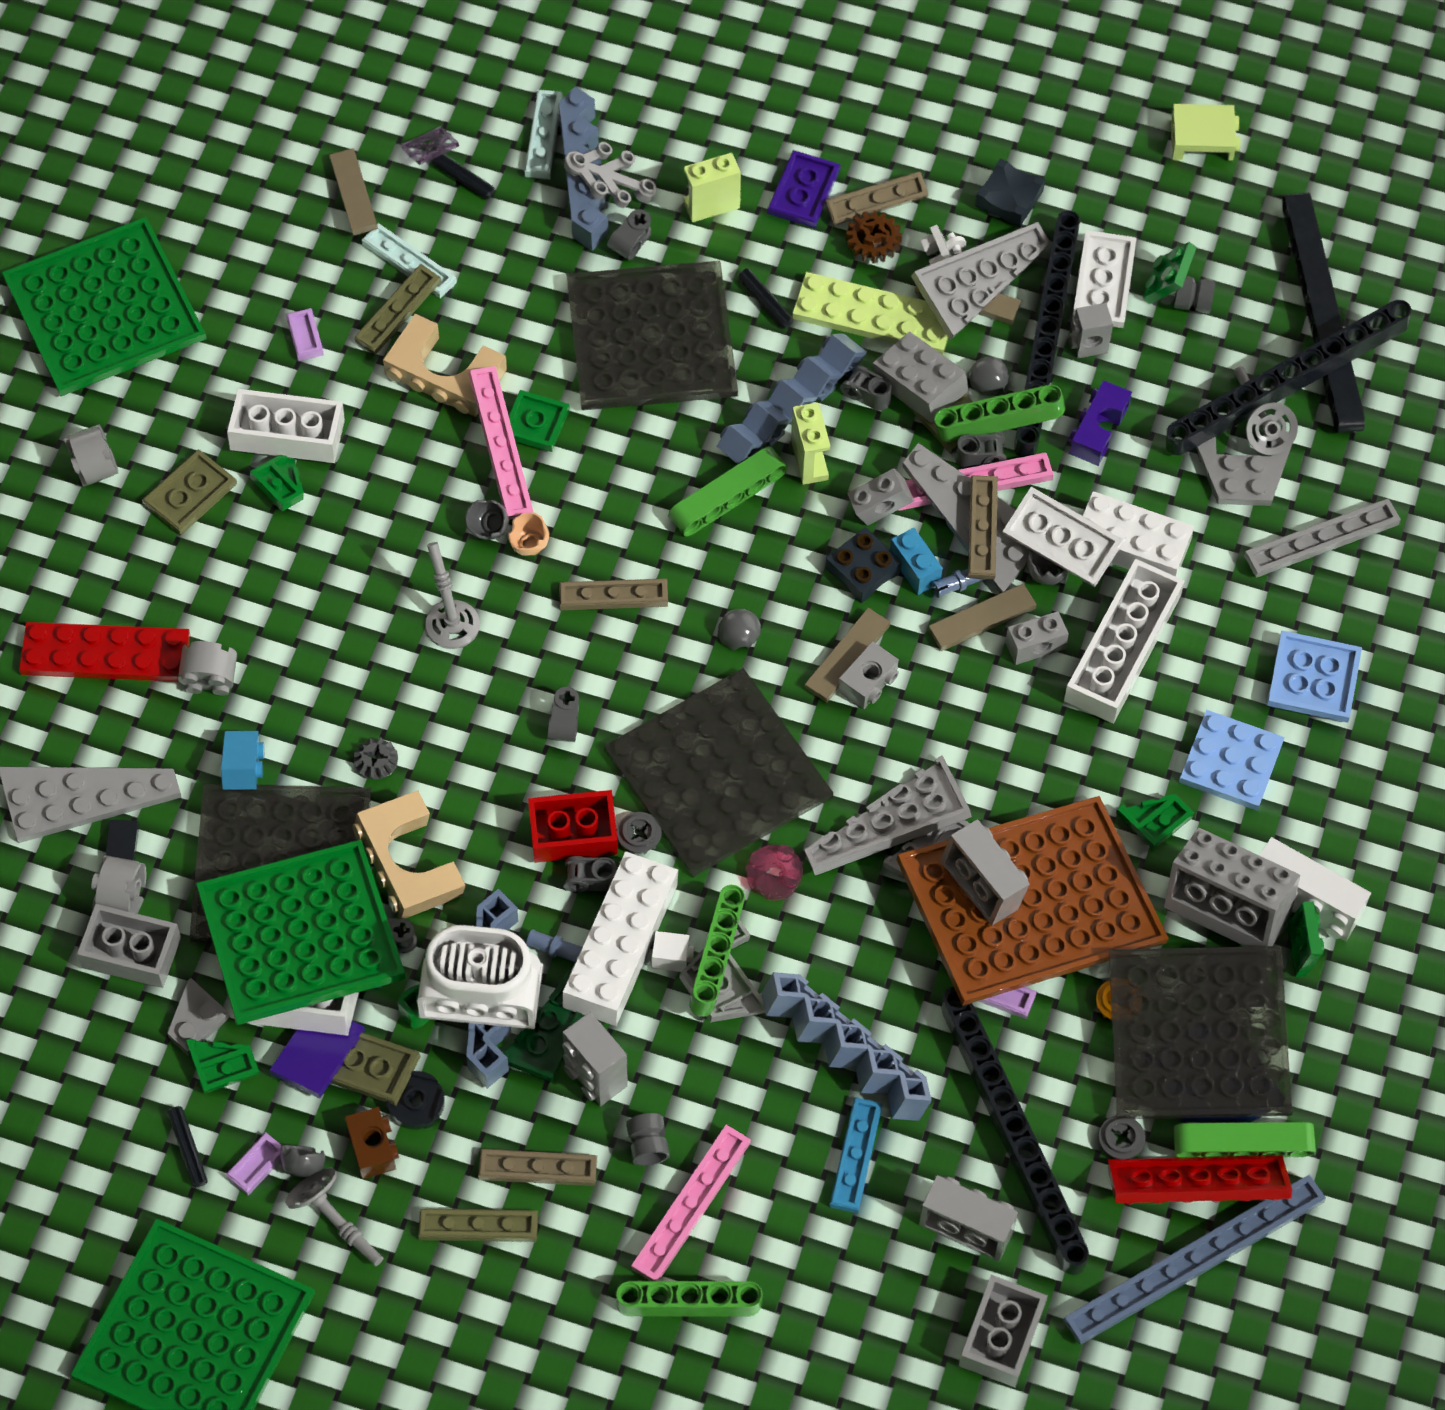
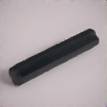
M436 150L431 155V163L484 199H490L495 192L494 186L443 152Z
M745 268L738 274L739 281L781 328L785 329L793 323V317L750 269Z
M176 1106L168 1110V1115L192 1185L195 1188L204 1186L208 1180L183 1107Z

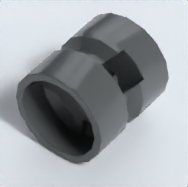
M1186 276L1182 288L1176 291L1174 308L1189 310L1191 306H1194L1195 311L1210 314L1215 280L1201 279L1198 283H1195L1194 277Z
M656 1113L641 1114L626 1122L628 1137L633 1142L630 1145L635 1165H655L664 1162L670 1157L667 1139L663 1137L666 1133L662 1115Z

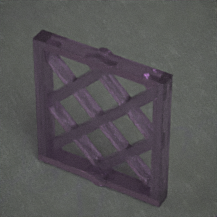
M440 126L402 144L401 147L410 158L421 165L459 147V143L451 136V133H448ZM435 140H442L441 143H434ZM424 141H430L429 144H422ZM431 147H438L437 150H430ZM420 148H426L425 151H418Z

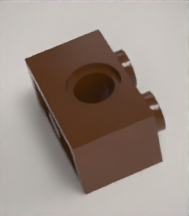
M379 1107L345 1116L362 1179L396 1170L394 1159H398L399 1154L395 1141L389 1143L387 1133L392 1131L387 1115L381 1116ZM372 1138L381 1140L376 1146H368L366 1144Z

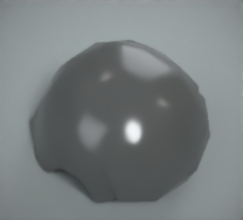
M985 356L976 360L968 374L971 387L982 395L993 396L1002 392L1009 380L1006 365L1000 359L991 356Z
M476 500L467 509L465 523L467 529L474 536L483 540H493L505 533L509 517L506 508L499 502L494 500Z
M1032 550L1029 552L1027 566L1029 574L1034 581L1044 585H1054L1060 583L1068 575V571Z
M747 609L730 610L719 623L717 636L721 643L731 650H736L739 647L750 648L760 637L761 624L758 617L752 611Z
M281 1145V1165L289 1174L297 1177H308L322 1170L325 1163V1153L323 1150H321V1153H316L314 1147Z

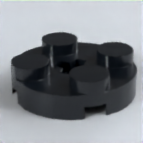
M412 1071L411 1077L397 1105L390 1104L389 1101L386 1102L391 1118L400 1126L408 1129H427L433 1126L435 1121L441 1116L445 1106V1096L442 1087L434 1076L423 1071ZM415 1094H419L423 1102L417 1106H412L408 1099L414 1098Z

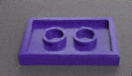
M793 150L768 206L767 214L816 228L825 207L824 202L829 198L840 172L841 164Z
M352 1021L348 1036L297 1029L270 1068V1074L320 1099L333 1080V1077L344 1064V1059L349 1051L359 1041V1035L365 1032V1028Z

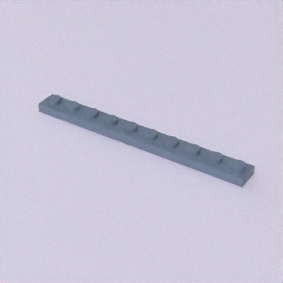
M1309 1174L1291 1185L1292 1199H1266L1065 1316L1064 1322L1078 1344L1081 1345L1325 1202L1326 1197Z

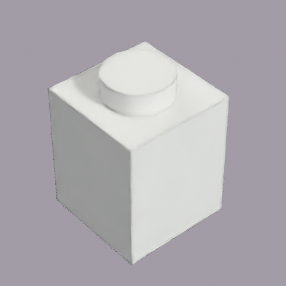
M656 931L652 954V969L682 972L687 967V962L690 963L694 957V946L689 945L690 935Z

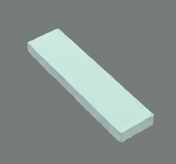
M537 90L525 166V177L550 179L560 118L559 102L563 98L562 92Z
M379 223L377 224L378 229L370 231L362 239L363 246L408 277L420 264L440 276V284L432 291V294L439 299L457 283V278Z

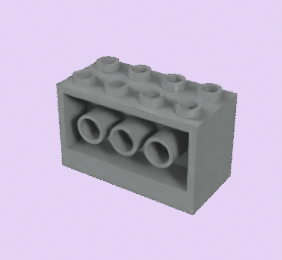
M1198 828L1173 861L1164 908L1266 955L1291 919L1301 875L1206 830Z

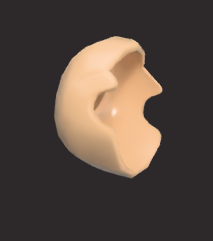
M534 512L523 513L512 520L513 527L511 533H508L511 547L515 552L524 556L536 555L547 546L549 530L542 516Z

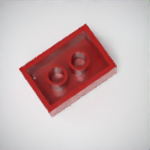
M612 790L528 798L534 863L566 860L572 856L589 858L618 855Z

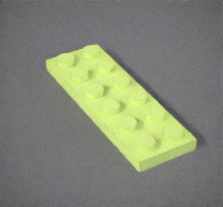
M809 272L805 274L793 311L794 320L893 344L910 331L942 355L948 340L946 333L925 300Z

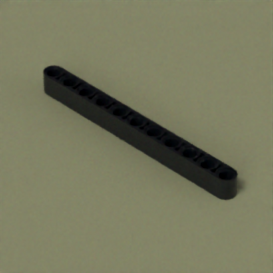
M1309 192L1287 194L1282 196V211L1313 341L1316 344L1343 329L1311 194ZM1349 362L1322 377L1334 429L1337 434L1364 431L1365 428L1363 407L1352 362Z
M1071 210L1062 211L1057 217L1025 390L1050 385L1080 225L1079 215ZM1043 422L1017 427L1014 451L1019 457L1031 456L1037 453Z
M1404 300L1392 301L1171 423L1166 433V448L1168 452L1173 455L1187 453L1248 419L1251 413L1259 406L1266 403L1279 402L1405 332L1410 323V304ZM1175 437H1180V438H1182V439L1176 440V439H1174V438H1175Z
M950 987L944 993L941 1007L945 1021L1061 1268L1067 1274H1079L1086 1267L1089 1256L1088 1247L973 1004L970 1003L959 1007L951 1006L948 1003L949 1001L956 1000L960 1002L954 987ZM969 1025L973 1030L966 1032L961 1030L960 1026ZM978 1049L983 1051L985 1055L978 1057L973 1055L971 1051ZM990 1074L995 1076L997 1080L989 1082L983 1076ZM1002 1099L1005 1100L1009 1105L1006 1107H1000L995 1103V1101ZM1016 1125L1021 1131L1011 1132L1007 1129V1126ZM1028 1150L1033 1156L1024 1158L1019 1154V1151ZM1035 1175L1040 1176L1045 1182L1041 1184L1034 1183L1031 1177ZM1051 1201L1055 1203L1057 1208L1053 1210L1047 1209L1043 1203ZM1057 1227H1064L1068 1230L1069 1234L1061 1236L1056 1233L1055 1229ZM1076 1253L1081 1257V1261L1072 1262L1067 1255Z

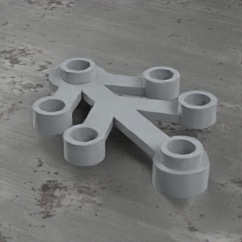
M600 142L595 150L582 154L572 151L565 157L564 166L566 171L573 176H581L590 188L592 196L597 199H602L609 192L614 198V203L620 208H625L631 201V196L627 191L620 190L615 183L632 189L635 197L641 202H649L656 194V185L652 180L637 181L615 172L622 168H630L635 162V156L629 151H623L617 159L601 166L595 165L592 162L598 159L605 160L610 156L612 147L606 142ZM592 174L596 175L600 181L596 182Z

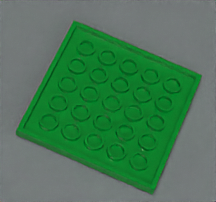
M147 217L2 272L3 279L60 397L207 339L206 333Z
M362 840L196 883L237 1025L406 979Z
M156 1218L70 1376L80 1383L139 1410H254L315 1295V1289Z

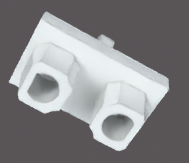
M938 225L930 227L932 234L921 240L927 255L940 250V255L929 260L930 265L952 257L951 254L957 255L962 253V250L966 247L965 239L962 236H955L954 233H949L947 235L948 240L945 241Z

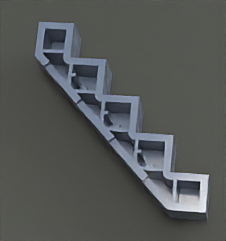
M575 86L559 102L564 161L569 152L577 151L585 154L595 150L599 145L598 128L590 123L595 118V99ZM601 159L592 162L598 166L602 165ZM565 169L572 238L593 251L608 236V217L600 212L605 206V196L602 199L593 197L590 188L582 177L573 176ZM592 174L594 179L597 181L599 178L596 175Z
M832 334L824 341L822 345L823 350L819 356L804 358L797 367L798 372L794 378L781 379L773 386L772 395L768 401L753 403L747 409V417L742 424L727 426L720 435L721 440L716 447L737 464L757 453L766 444L771 447L785 435V428L792 422L793 407L812 404L817 399L822 402L836 389L835 384L842 376L845 379L851 376L852 368L860 364L867 352L845 334Z
M499 889L477 906V927L509 930L519 922L517 907ZM469 1023L466 1056L468 1070L488 1089L509 1071L508 1058L496 1045L511 1034V1027Z
M773 972L761 992L766 1016L793 1018L797 1041L824 1043L829 1067L856 1069L860 1092L887 1095L892 1119L919 1121L932 1101L926 1076L918 1070L913 1072L903 1064L902 1060L904 1058L888 1045L881 1046L871 1038L872 1032L854 1018L850 1021L838 1011L840 1007L823 993L818 995L808 987L809 981L800 974Z

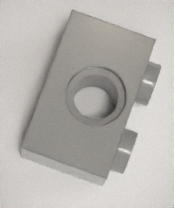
M1107 303L1076 308L1075 317L1071 319L1072 333L1068 335L1070 348L1075 349L1077 358L1108 353L1113 322Z
M894 468L847 493L856 515L867 526L914 502L906 480Z
M1059 611L1008 627L1005 643L1015 665L1065 650L1069 633Z
M872 641L839 678L838 692L862 709H865L870 702L874 704L879 699L882 689L886 684L891 685L899 674V671H897L899 659ZM866 675H873V676H875L876 678H874V679H868V678H866L865 676H866Z

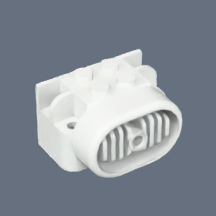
M467 925L448 927L434 936L426 950L417 999L419 1016L426 1019L535 1029L543 963H540L539 958L534 953L529 952L525 942L511 931Z

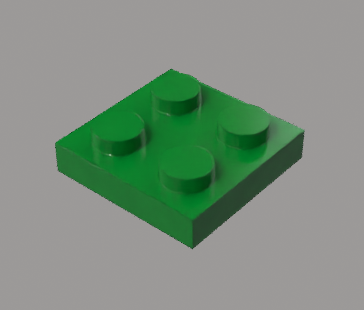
M1187 242L1180 247H1175L1171 252L1157 257L1153 263L1152 275L1146 282V291L1143 299L1152 304L1181 289L1197 247Z
M520 390L509 414L515 441L552 452L570 411V404Z
M1302 902L1287 924L1295 977H1306L1324 953V941L1319 937L1318 931L1320 916L1318 912H1315L1314 902Z

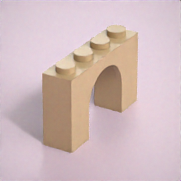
M414 314L383 360L385 374L393 381H401L417 392H424L440 403L445 402L454 406L461 413H469L476 417L478 409L468 374L470 370L496 366L500 381L507 371L506 356L483 345L469 367L463 372L453 376L436 375L429 371L423 363L439 339L438 324Z
M418 790L358 812L353 825L356 838L362 840L365 846L369 864H374L377 870L376 878L380 887L385 888L389 895V906L393 912L398 913L400 919L408 918L460 898L466 886L454 861L427 872L413 873L400 868L392 860L388 845L395 838L427 826L430 813Z

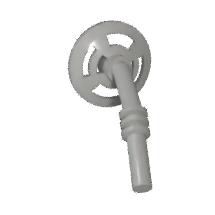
M1239 366L1234 370L1240 385L1249 381L1243 366ZM1276 402L1266 403L1256 408L1249 416L1246 424L1248 442L1256 451L1265 455H1276L1287 450L1295 441L1298 432V422L1295 414L1287 406ZM1275 409L1273 415H1267L1265 410ZM1283 415H1286L1289 420V432L1286 431V422L1282 417ZM1277 420H1279L1281 423V430L1279 424L1276 422ZM1253 424L1255 425V434L1259 439L1257 442L1252 434ZM1259 425H1260L1261 431L1263 432V435H1262V436H1261V434H1260V432H1259ZM1279 437L1283 440L1278 446L1266 447L1267 441H1273Z
M432 542L427 547L435 572L433 578L436 579V589L440 591L443 602L434 606L428 613L426 631L429 638L440 647L447 649L462 648L476 638L480 629L479 616L476 610L468 603L453 600L449 571L445 570L438 542ZM442 608L445 609L443 613L439 612ZM465 610H467L472 616V625L469 624L468 615L466 614ZM460 614L464 617V622H461ZM433 620H436L437 628L441 632L440 635L433 629ZM440 620H444L445 628L441 626ZM462 630L466 633L462 638L449 640L450 634H457Z
M325 1168L314 1175L308 1176L289 1193L285 1201L288 1208L296 1209L309 1204L317 1206L339 1230V1235L350 1246L354 1245L374 1266H378L382 1262L383 1257L362 1237L363 1233L358 1231V1228L352 1222L347 1223L326 1200V1192L331 1188L337 1177V1172L333 1168Z

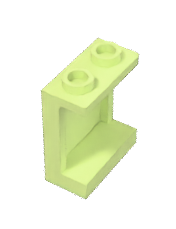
M1174 104L1171 115L1172 160H1183L1184 151L1227 152L1228 160H1233L1235 151L1240 150V136H1236V131L1239 129V116H1235L1234 105Z
M732 153L684 167V172L689 181V195L683 197V203L692 222L740 208L741 171Z
M819 403L795 406L792 411L791 443L802 484L826 481L829 479L823 451L830 450V442Z

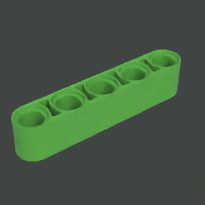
M1046 385L944 408L936 413L934 421L939 438L944 442H955L966 434H991L1057 419L1064 414L1065 404L1061 389L1056 385Z
M765 447L677 503L669 511L668 517L684 536H691L777 481L786 473L788 465L772 447Z
M730 884L723 887L718 898L689 1002L691 1011L698 1016L710 1015L715 1008L745 900L744 891L737 885ZM726 901H732L735 904H729ZM720 924H724L729 928H723L720 926ZM712 948H718L722 952H716ZM706 972L714 973L716 976H709ZM700 996H704V997L708 998L709 1000H708V1001H703V1000H701L699 997H700Z
M1307 1122L1184 1123L1173 1126L1175 1156L1179 1158L1268 1155L1307 1157L1316 1154L1314 1124Z
M628 1281L621 1284L616 1293L617 1308L625 1316L749 1317L756 1315L760 1311L763 1297L760 1286L750 1281ZM633 1294L638 1299L636 1302L629 1304L625 1303L622 1298L625 1295ZM657 1294H662L667 1297V1300L664 1303L658 1304L652 1298ZM691 1294L697 1300L694 1303L688 1304L682 1300V1297ZM721 1294L727 1300L724 1303L718 1304L713 1302L711 1298ZM750 1294L755 1296L757 1300L754 1303L747 1304L741 1298L744 1295Z

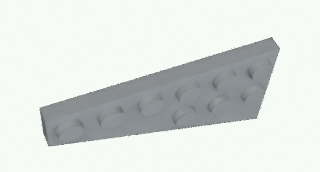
M1036 222L914 271L911 277L951 341L1047 249L1050 241L1039 223Z
M918 443L904 460L902 467L917 487L930 499L934 509L940 512L946 520L947 526L968 552L970 478ZM997 497L995 580H991L1001 594L1010 587L1026 566L1028 554L1031 550L1003 534L1004 528L1016 510Z
M943 755L935 759V764L926 771L922 768L915 773L913 780L907 784H899L867 806L865 813L857 818L852 816L846 821V826L837 832H829L804 849L816 876L972 816Z
M0 767V777L18 843L182 797L174 769Z

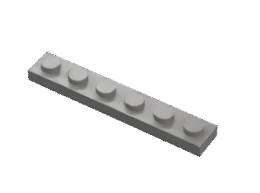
M1388 498L1247 550L1244 557L1257 578L1399 525L1401 519Z

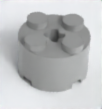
M100 424L64 437L66 447L73 457L71 458L73 468L78 473L83 487L112 477L119 472L112 450L106 442L107 438Z
M194 641L191 642L188 648L185 644L182 647L178 680L186 686L185 690L189 693L200 694L202 690H213L212 692L216 695H228L229 689L233 687L237 652L230 647L228 652L222 650V644L215 642Z
M104 855L101 862L100 873H95L92 879V890H96L92 909L94 910L95 904H100L137 914L143 897L139 896L141 887L145 888L146 865L134 860Z

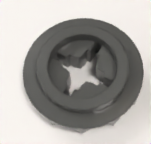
M381 737L378 740L369 738L367 742L359 744L357 751L354 752V765L357 771L369 779H382L389 776L398 764L397 750L391 742L388 743ZM379 750L380 757L383 759H378L373 766L372 759L369 756H374L375 752Z
M645 812L628 814L620 821L617 828L618 841L623 849H627L633 854L636 852L646 854L649 850L656 849L657 844L661 840L662 831L658 820ZM633 829L639 832L645 830V838L637 837L635 839Z
M1113 1116L1102 1124L1099 1131L1100 1147L1104 1149L1108 1157L1133 1159L1137 1154L1141 1153L1145 1144L1144 1129L1138 1121L1129 1116ZM1128 1130L1126 1140L1129 1143L1122 1142L1116 1146L1117 1137L1114 1134L1120 1136Z

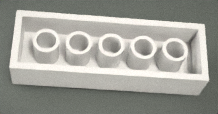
M1135 559L1070 679L1064 701L1114 724L1181 597L1185 581Z
M625 851L563 991V1008L582 1013V1015H586L591 1011L597 1020L617 1026L654 941L655 932L658 931L676 890L678 869Z

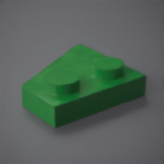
M278 455L250 471V479L281 511L304 500L303 487L299 480V471L294 458Z
M1176 794L1163 796L1159 800L1141 801V805L1128 808L1125 805L1120 806L1116 812L1152 850L1162 844L1194 816V812Z
M196 1039L186 1040L204 1094L260 1075L250 1045H227L224 1042L213 1041V1043L196 1041Z

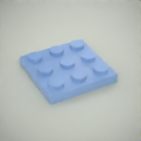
M1281 631L1267 706L1348 723L1362 647Z
M1206 709L1179 783L1258 811L1285 737Z

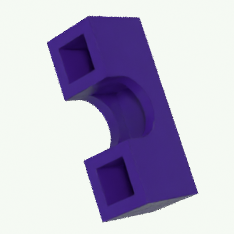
M1103 380L1099 389L1094 388L1089 399V403H1091L1089 409H1083L1078 421L1081 423L1079 428H1074L1068 440V443L1071 444L1070 455L1094 465H1100L1109 447L1112 432L1101 428L1099 423L1111 422L1119 426L1130 406L1131 391Z

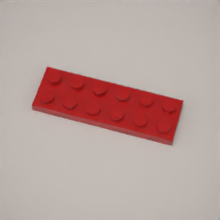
M26 622L19 670L21 675L179 682L178 675L182 647L185 644L187 648L189 647L190 630Z
M1283 1155L1108 1160V1172L1115 1203H1190L1193 1201L1220 1202L1222 1200L1292 1199V1186Z

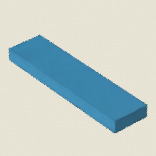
M854 1097L830 1208L858 1214L883 1103Z

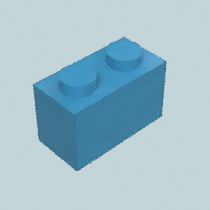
M912 528L891 539L890 551L902 561L901 572L916 594L920 595L931 589V583L941 579L943 568L916 529Z
M225 731L221 764L223 790L257 789V780L263 777V762L259 761V759H264L265 744L264 742H259L258 731Z

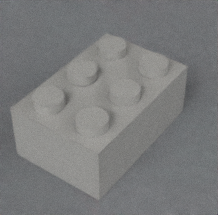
M910 331L873 362L874 373L887 378L891 382V394L931 423L934 421L935 415L939 410L952 406L968 392L966 371Z
M977 819L950 836L940 862L991 926L1017 911L1030 883L1026 874L1011 861L1009 853L1004 848H1001L993 839L991 831Z
M95 904L77 956L81 967L84 969L163 988L181 940V935L176 923Z
M591 1011L563 1031L564 1070L572 1080L577 1078L583 1086L581 1087L583 1093L590 1101L595 1100L601 1107L628 1087L627 1054Z
M937 1175L922 1205L919 1226L1000 1262L1014 1232L1018 1212L1006 1202H995L987 1198V1195L980 1190H969L960 1186V1183L951 1177L945 1176L943 1178Z
M991 1275L964 1346L959 1366L1015 1387L1048 1296Z

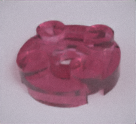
M768 845L751 854L747 865V881L750 888L755 893L757 891L759 894L764 895L765 899H786L795 892V889L802 881V863L790 846ZM772 867L781 870L777 878H774L772 874H767V871H770Z

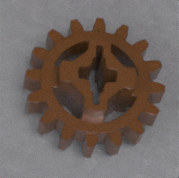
M873 211L871 216L863 212L862 219L855 216L854 223L848 224V231H846L847 248L853 249L854 257L862 255L863 262L867 258H871L872 264H875L877 258L885 262L886 255L893 258L894 251H899L902 241L900 225H894V217L886 219L885 212L881 216H877L876 211Z

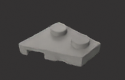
M190 978L168 1030V1037L189 1056L191 1053L186 1040L196 1039V1041L204 1042L230 1018V1014Z

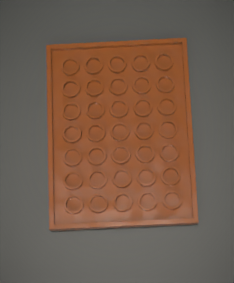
M1100 796L988 828L993 835V839L1001 848H1004L1009 853L1011 861L1026 874L1030 883L1019 909L992 926L940 862L949 840L898 854L896 858L962 1006L1163 945L1169 939Z

